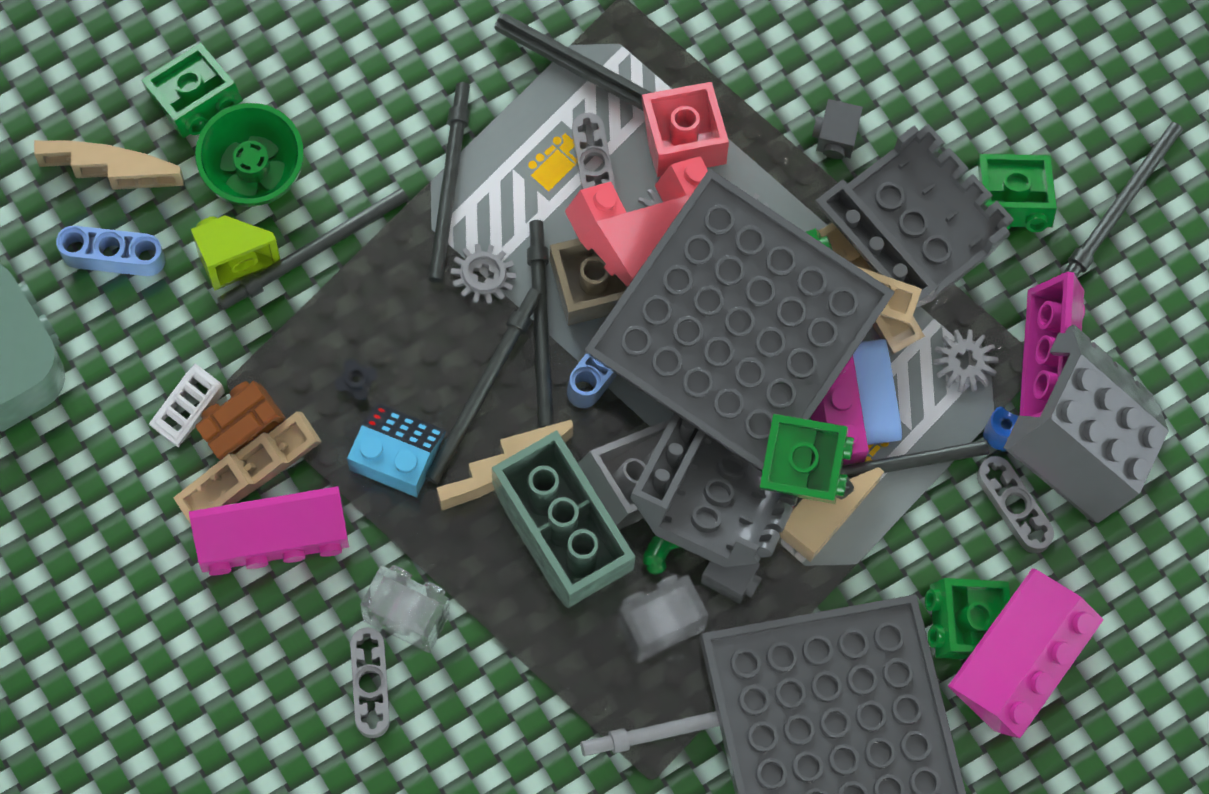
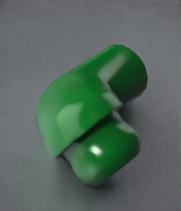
M654 536L643 554V563L647 565V571L651 574L664 572L667 567L664 560L669 551L679 548V546Z

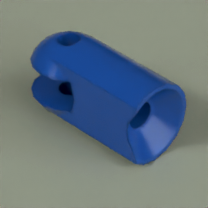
M1002 406L996 408L985 426L984 440L992 448L1006 452L1007 450L1004 449V446L1018 419V415L1007 411Z

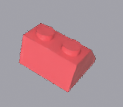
M712 82L642 95L648 146L657 177H661L671 164L701 156L706 168L727 164L729 140Z

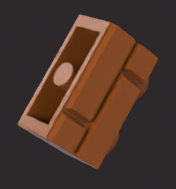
M248 381L242 382L231 390V398L221 406L218 403L214 404L201 414L203 420L195 425L196 429L219 460H222L228 454H236L260 434L269 433L286 420V417L262 384L252 381L250 384Z

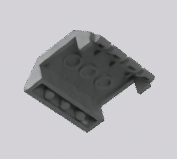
M929 124L925 125L920 131L915 125L898 137L894 149L848 184L843 179L815 200L816 205L876 273L922 289L916 308L933 301L987 259L1011 234L1007 227L1014 221L998 201H995L987 208L985 204L993 195L974 174L965 181L961 179L969 169L951 148L946 149L941 155L938 153V150L945 142Z
M1071 325L1065 333H1058L1050 350L1052 355L1066 356L1068 359L1041 416H1018L1004 449L1094 523H1099L1140 494L1169 430L1160 405L1155 402L1153 394L1139 381H1135L1134 377L1116 361L1113 362L1112 357L1095 342L1091 343L1090 338L1077 326Z
M673 413L630 497L656 536L723 567L755 564L762 557L772 556L780 539L779 533L783 532L793 511L792 506H795L798 501V496L760 489L761 471L675 413Z

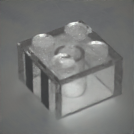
M381 565L360 604L363 621L431 653L450 616L449 598L444 596L446 591L430 582H425L424 585H421L411 580L412 575L398 566L392 565L388 569Z
M672 575L660 581L656 585L657 590L644 595L643 591H640L623 600L624 606L619 609L617 624L637 663L705 630L709 614L688 575L679 579L677 575Z

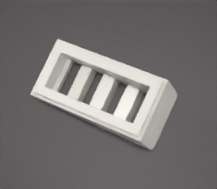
M194 364L150 421L149 425L175 446L179 447L196 427L195 425L202 420L201 414L203 411L214 405L225 393L223 385L200 366ZM197 382L209 390L206 395L194 387ZM187 393L200 402L197 407L184 398ZM179 405L191 415L186 419L175 411L174 408ZM169 416L182 427L179 431H176L164 420Z

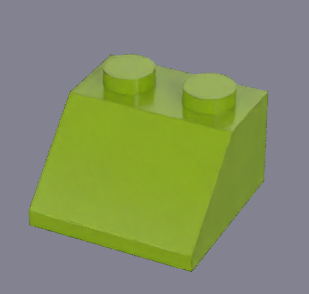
M229 216L205 218L196 225L197 227L191 229L198 255L214 291L240 281L251 273H259L280 261L276 238L272 232Z

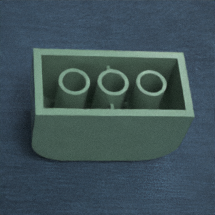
M0 264V431L3 432L51 404L63 388L65 370L55 348L61 343L55 335L49 320L38 307L27 284L19 287L11 272Z
M557 430L492 467V484L501 505L551 588L567 608L634 570L635 555Z

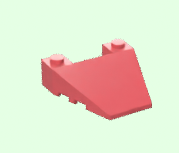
M701 156L671 164L655 184L663 201L659 204L626 212L610 181L580 190L566 208L565 213L582 245L588 251L593 249L606 263L603 268L611 276L616 274L628 287L708 170Z

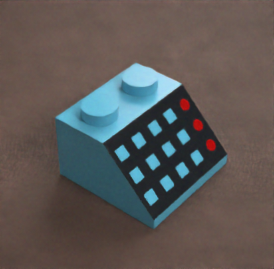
M378 403L362 424L347 457L349 470L418 497L426 479L425 476L434 461L446 430Z

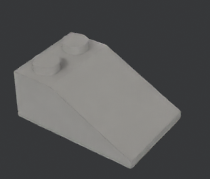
M670 419L591 450L578 463L618 529L644 518L630 497Z

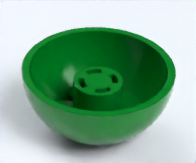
M260 103L237 104L220 111L204 126L196 144V165L206 186L222 200L244 207L262 206L282 197L296 182L303 165V142L295 124L281 111Z

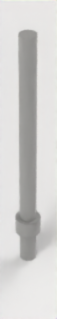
M715 711L626 731L625 728L609 731L608 736L581 741L580 746L583 756L611 750L615 754L628 751L630 746L718 727L719 721Z

